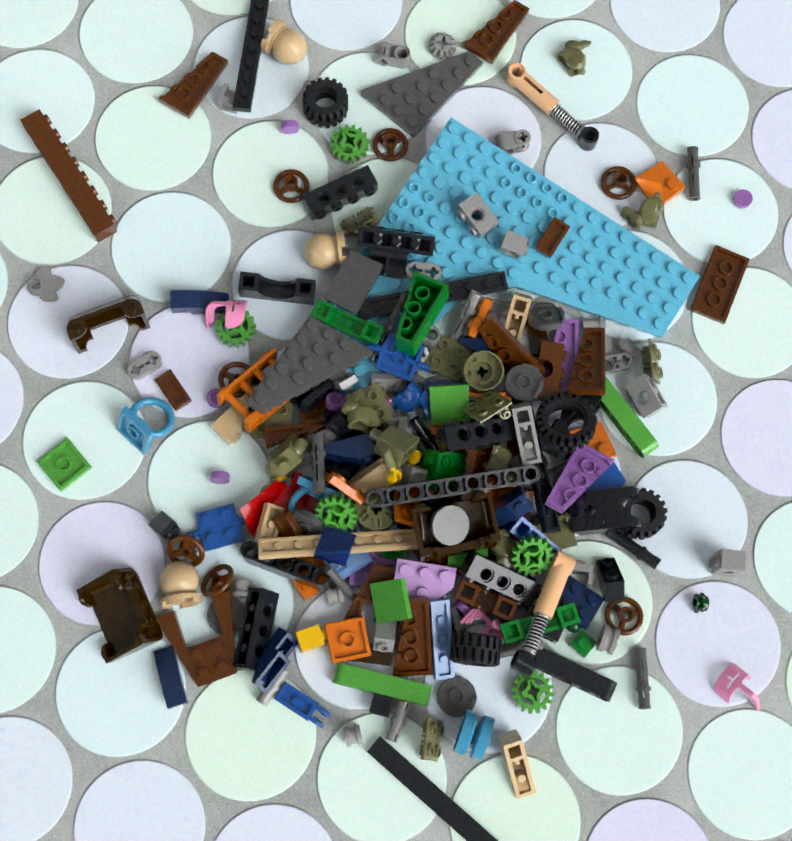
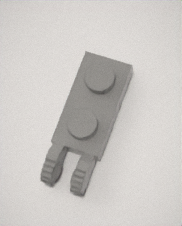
M388 373L371 374L370 386L380 383L381 388L384 387L386 392H400L410 384V382ZM414 375L412 381L414 380L424 390L422 384L425 382V378L421 375Z

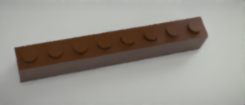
M39 109L21 119L20 121L97 242L116 233L115 225L117 221L112 214H107L106 210L108 208L103 200L99 201L96 197L99 194L93 185L89 186L87 183L89 179L86 173L79 171L78 167L80 165L74 156L71 158L68 154L71 151L65 142L61 143L59 140L61 136L57 129L51 128L50 124L52 122L48 115H43Z

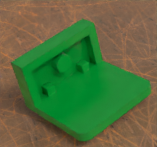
M425 449L422 468L428 470L426 480L462 475L466 469L464 462L466 454L440 453L438 450ZM452 480L448 484V489L454 491L456 482ZM433 483L428 489L437 490V486Z

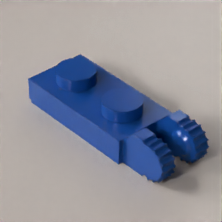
M284 682L274 698L303 719L311 721L320 728L324 727L323 722L312 717L315 709L325 717L329 718L331 716V713L320 707L319 703L287 682Z

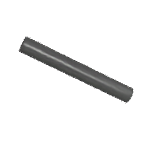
M330 565L326 566L324 571L353 602L357 594Z

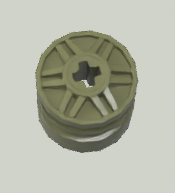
M481 350L473 353L464 361L460 376L463 384L468 383L469 390L485 393L500 384L504 376V366L496 354ZM480 368L482 371H485V374L482 376V378L479 374L477 375L476 373L477 371H479Z
M372 493L369 496L371 504L378 501L377 493ZM389 494L390 500L393 501V497ZM364 501L361 505L357 503L356 509L359 510L357 524L362 531L390 530L394 525L393 505L378 507V515H375L373 507L368 506Z

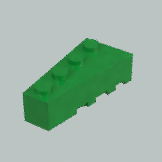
M416 271L413 272L412 283L409 287V294L396 335L397 350L413 357L416 355L449 298L448 284Z

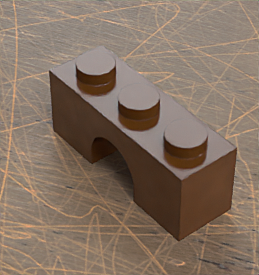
M541 341L537 361L549 368L550 376L543 377V391L534 400L544 402L546 397L551 399L552 394L555 393L559 398V394L562 391V387H559V381L563 380L564 369L561 366L562 362H565L567 351L564 350V344Z
M464 579L461 580L454 597L455 600L507 622L512 620L518 602L486 591L480 586Z

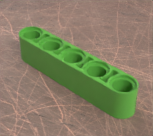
M605 376V396H602L601 409L641 458H644L659 447L658 442Z
M343 663L336 664L332 683L370 693H378L393 697V699L427 707L432 686Z

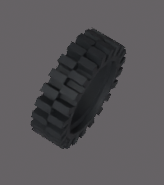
M560 392L559 398L555 393L552 394L551 399L546 397L545 401L540 403L536 411L535 428L538 438L541 437L543 444L548 441L547 447L549 448L554 444L556 451H559L561 446L563 447V452H568V447H571L573 452L576 451L577 446L579 449L584 448V443L586 445L590 443V439L592 440L594 437L597 416L595 409L592 410L593 405L591 403L587 405L588 400L586 398L580 401L581 396L578 394L575 398H572V393L568 392V397H564V392ZM571 410L582 418L584 425L576 433L561 434L550 427L548 418L555 411Z

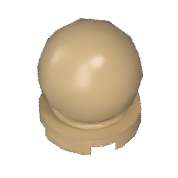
M279 19L274 21L267 29L270 32L267 38L262 39L261 49L268 54L273 53L278 61L287 65L297 64L302 61L307 53L305 37L298 30L288 29V24L285 21H280Z
M336 231L334 237L328 233L312 235L306 241L304 256L309 265L315 269L322 270L332 268L336 263L341 267L346 259V251H342V247H345L344 231Z
M174 561L166 565L160 574L159 581L161 590L166 595V597L161 599L162 608L171 609V605H180V609L202 603V595L195 592L199 586L197 570L186 561Z

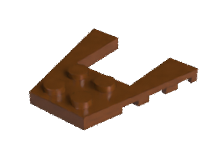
M256 378V387H258L261 381ZM324 400L307 415L299 410L301 424L265 427L263 432L266 448L281 444L293 433L300 438L326 429L324 412L328 410L334 415L337 411L329 410Z
M374 563L343 619L361 616L364 603L373 605L370 584L394 580L395 568ZM400 620L399 628L394 642L393 652L396 653L401 635L403 620Z
M231 590L211 598L223 635L187 648L176 611L155 617L198 687L237 674V668L233 667L236 647L234 644L235 632L233 628Z

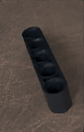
M246 541L240 547V553L248 564L319 591H327L332 586V579L324 571L325 568L296 557L278 558L264 562L265 559L259 560L258 543L253 541ZM249 550H255L252 555H246ZM285 563H290L289 568L282 569ZM309 570L306 575L300 576L301 571ZM320 577H327L324 582H317Z
M545 648L536 650L535 656L538 661L535 669L603 701L610 702L617 686L615 681Z

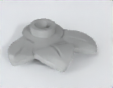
M50 266L42 267L37 270L35 277L28 281L27 290L31 295L39 296L43 301L54 302L59 299L56 291L63 287L65 280L62 277L51 275ZM40 285V288L35 290L34 286Z

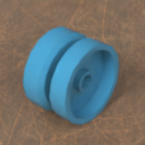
M467 709L457 734L453 752L464 755L469 745L472 744L470 758L481 761L490 743L495 718L484 715L477 726L478 713Z

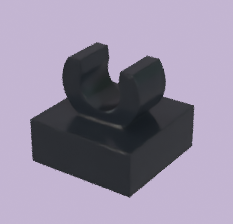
M374 693L369 713L389 718L393 697Z

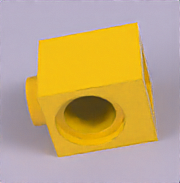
M319 624L296 632L302 653L325 646L324 640H327V635L324 628L320 629Z

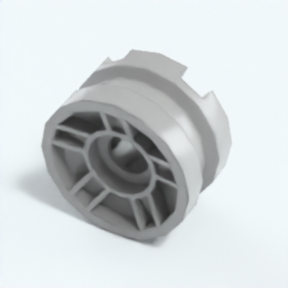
M604 624L598 637L596 650L600 652L604 650L607 654L613 655L617 647V640L620 637V628L615 627L613 629L610 628V625Z

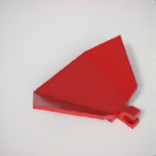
M295 471L292 474L290 486L275 481L239 509L251 536H256L264 503H271L285 508L284 512L288 511L290 498L300 489L298 488L299 484H297L299 476H302V473ZM305 494L298 500L296 510H307L315 515V509L319 500ZM327 527L324 529V534H333V531L330 533ZM280 531L277 537H283Z

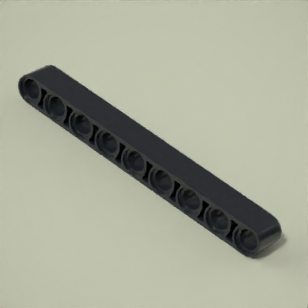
M519 465L372 488L365 492L363 499L370 507H385L534 483L539 479L540 471L534 465ZM530 468L533 474L530 479H527L525 472ZM511 471L514 478L511 482H508L506 475ZM492 474L495 480L492 485H489L487 477ZM471 477L475 479V486L473 488H469L467 484L468 479ZM452 480L456 482L454 491L448 489V484ZM434 483L437 486V491L434 494H430L428 488ZM415 486L417 488V495L410 497L409 489ZM395 489L398 492V497L396 500L391 501L389 493ZM372 493H377L378 501L371 504L369 496Z

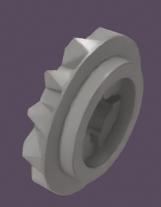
M437 32L436 35L431 36L428 48L430 53L436 58L446 59L455 53L457 45L452 35H448L446 32ZM444 40L445 46L441 50L440 44Z

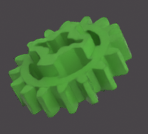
M346 124L345 129L338 127L339 132H333L334 137L330 138V150H333V156L338 155V161L343 158L345 164L348 160H351V163L354 164V159L360 162L361 156L366 157V151H369V138H367L366 132L362 133L361 127L355 129L353 124L352 128H349L348 124Z
M249 311L245 312L244 320L238 329L227 328L225 333L223 332L225 315L219 314L221 320L215 321L216 325H218L215 327V332H219L217 338H222L221 342L223 345L228 342L229 348L233 344H235L236 348H239L241 343L244 347L246 346V340L252 341L250 335L256 334L255 330H253L256 328V323H252L254 317H249ZM246 322H247V324H248V330H247V331H246L245 328H244V326L246 325V324H245Z
M336 493L333 494V497L326 494L325 499L320 498L315 509V516L323 523L324 529L328 527L330 533L333 530H336L337 533L343 530L346 533L348 528L353 529L358 519L359 510L355 509L356 503H350L352 498L344 499V494L338 497Z
M530 534L528 539L522 536V542L516 540L517 547H511L513 552L510 554L511 563L514 568L516 567L517 572H523L524 576L531 573L532 577H534L535 572L541 575L542 569L548 570L547 564L553 563L551 557H554L553 548L547 539H542L540 535L533 538L532 534Z
M534 670L530 677L519 674L517 675L519 681L513 680L516 687L510 688V691L515 692L511 699L517 700L515 706L521 705L522 712L528 709V714H532L535 709V712L538 714L540 713V708L543 710L547 709L546 703L552 704L549 697L555 695V693L550 692L554 685H548L550 678L544 679L543 672L537 675V671ZM534 679L539 680L543 685L536 684ZM525 681L524 690L519 692L522 682ZM530 687H532L533 690H537V693L534 694V697L532 694H528V691L531 690ZM542 693H545L544 700L540 703L539 698ZM522 699L529 700L531 705L526 704Z

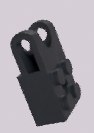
M629 486L584 492L571 505L572 532L581 536L640 528L642 526L641 519L635 516H627L624 511L628 501L639 497V489Z

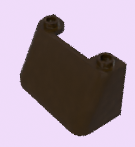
M128 295L71 316L66 329L70 341L78 354L88 351L87 343L89 340L94 339L91 330L127 318L129 326L137 325L142 331L151 327L140 299L135 295Z
M485 491L476 492L470 500L448 504L458 506L464 510L469 518L470 525L464 540L451 546L436 541L430 531L431 517L441 506L431 508L430 506L426 507V504L415 505L414 509H411L420 561H431L468 553L469 550L478 551L498 546L501 542V535L491 493L485 494Z
M133 568L112 569L76 590L79 602L86 607H93L107 643L101 647V656L106 664L126 657L162 639V630L155 619L156 616L141 580Z

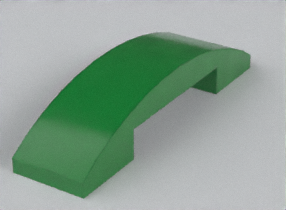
M321 299L317 300L310 316L333 329L374 345L378 344L385 330L384 326L370 320L365 321L337 309L335 305Z
M575 603L557 607L552 619L547 620V626L542 634L581 622ZM534 615L499 625L505 645L525 640Z

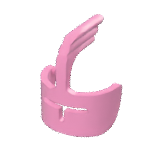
M228 300L210 302L205 312L206 328H209L210 324L215 322V309L220 306L226 307L225 327H238L244 320L248 301Z
M479 609L470 610L460 620L461 624H471L476 618H480L487 623L486 627L480 632L481 634L503 639L499 627L502 623L497 618L491 620ZM495 628L491 634H488L489 631Z
M729 665L714 684V690L717 695L729 704L734 691L739 688L748 695L753 706L760 710L759 698L753 691L742 684L746 678L750 680L751 676L737 665ZM738 674H740V675L732 682V684L729 686V688L726 689L727 686L729 685V683L731 682V679H729L728 676L731 677L732 679H734Z

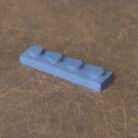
M450 599L429 600L433 679L437 681L455 678L454 662L449 660L452 634Z

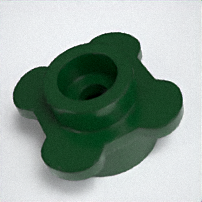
M704 593L694 595L692 599L694 613L708 610L709 598Z

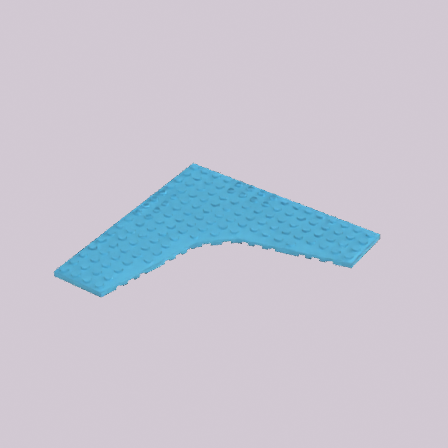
M450 117L378 224V227L435 234L433 256L408 253L406 266L411 262L436 264L441 269V276L438 280L440 282L447 283L504 271L509 289H523L531 292V294L549 298L551 301L563 303L571 308L601 316L606 320L621 323L623 326L638 329V331L658 338L663 337L700 277L452 117ZM476 192L499 221L495 229L480 239L470 233L468 224L465 221H461L457 215L458 205ZM472 214L473 219H481L480 215ZM556 217L569 225L570 228L552 257L548 258L535 250V247L553 218ZM507 230L529 238L527 245L530 246L526 256L522 255L520 260L499 252ZM363 247L359 254L369 258L370 247ZM412 267V270H409L412 272V275L416 271V267ZM431 269L430 272H424L431 274L432 278L438 274L435 273V269ZM406 275L404 279L379 276L366 299L408 291L412 280H409ZM462 300L445 303L433 325L435 326ZM335 305V307H336L337 309H340V310H342V311H344V312H347V313H349V314H351V315H354V316L360 318L359 311H358L357 315H355V314H353V313H351V312H348V311H346V310H344V309H342V308H340V307H338V306ZM400 312L391 333L397 335L403 312ZM390 315L371 318L365 321L370 320L385 327ZM346 335L347 337L353 339L361 345L369 348L370 343ZM379 355L375 362L366 358L358 362V365L348 368L347 372L355 374L358 382L354 383L353 387L349 390L343 391L335 388V391L344 396L368 387L371 384L372 373H383V371L375 368Z

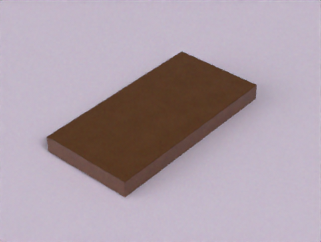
M715 245L689 311L724 325L750 258Z

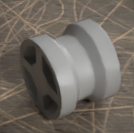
M233 580L235 588L232 592V597L247 598L248 589L253 586V581Z
M337 584L326 591L329 607L338 602L340 604L345 603L343 592Z
M359 724L351 728L343 727L347 747H351L352 744L356 743L358 745L363 744Z

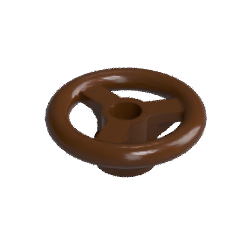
M386 128L375 135L372 147L374 153L380 159L393 162L404 157L408 150V140L400 130ZM403 142L401 152L394 156L395 147L398 143ZM378 143L385 145V148L388 150V156L380 152Z
M622 166L610 167L601 177L603 192L615 200H623L630 197L635 192L637 184L634 181V174ZM616 172L612 183L606 185L608 175ZM628 177L631 180V186L627 184ZM614 188H622L627 192L624 194H615L612 193L610 190Z
M295 169L280 172L273 182L275 195L285 203L300 202L302 195L309 192L308 178L301 171ZM284 176H286L283 180L284 187L279 189L278 185L280 180ZM296 176L302 179L304 189L298 187V178ZM288 191H295L296 193L300 194L299 196L294 198H288L283 196V194Z
M230 362L226 364L218 375L220 388L226 386L224 378L229 379V385L241 375L227 372L229 369L239 367L246 371L250 366L243 362ZM256 377L250 381L251 387H255ZM241 388L233 396L241 398L246 392L242 391Z
M176 535L168 541L166 546L167 555L172 562L181 561L177 558L178 556L188 557L193 561L188 563L196 567L203 562L205 557V550L201 542L190 535ZM182 540L179 549L172 551L174 543ZM196 547L199 551V557L194 552Z
M220 564L212 568L201 582L200 591L202 595L212 598L228 591L234 577L233 568L228 564ZM227 570L228 574L220 576L217 572ZM212 577L211 585L206 590L207 583Z
M624 596V600L608 603L604 617L606 624L610 625V628L614 629L616 627L610 618V613L613 609L620 620L618 628L621 630L620 635L628 636L640 629L643 623V611L637 601ZM626 602L631 604L636 610H632L627 606L620 608L617 604ZM622 612L627 614V619L622 617ZM634 616H638L636 624L632 628L624 630L625 624L632 621Z

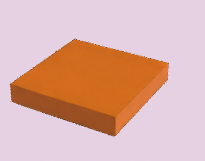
M364 615L324 623L332 664L372 656Z

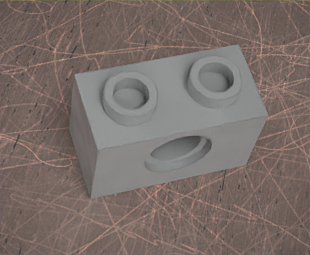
M477 192L458 205V217L461 221H465L468 224V230L473 236H477L478 239L497 227L498 219ZM472 214L480 215L481 219H473Z
M650 373L642 374L625 385L627 396L634 401L635 409L639 416L650 418L668 407ZM644 392H646L648 395V399L646 402L642 399V394Z
M721 549L714 553L709 559L711 574L736 576L744 572L746 551Z

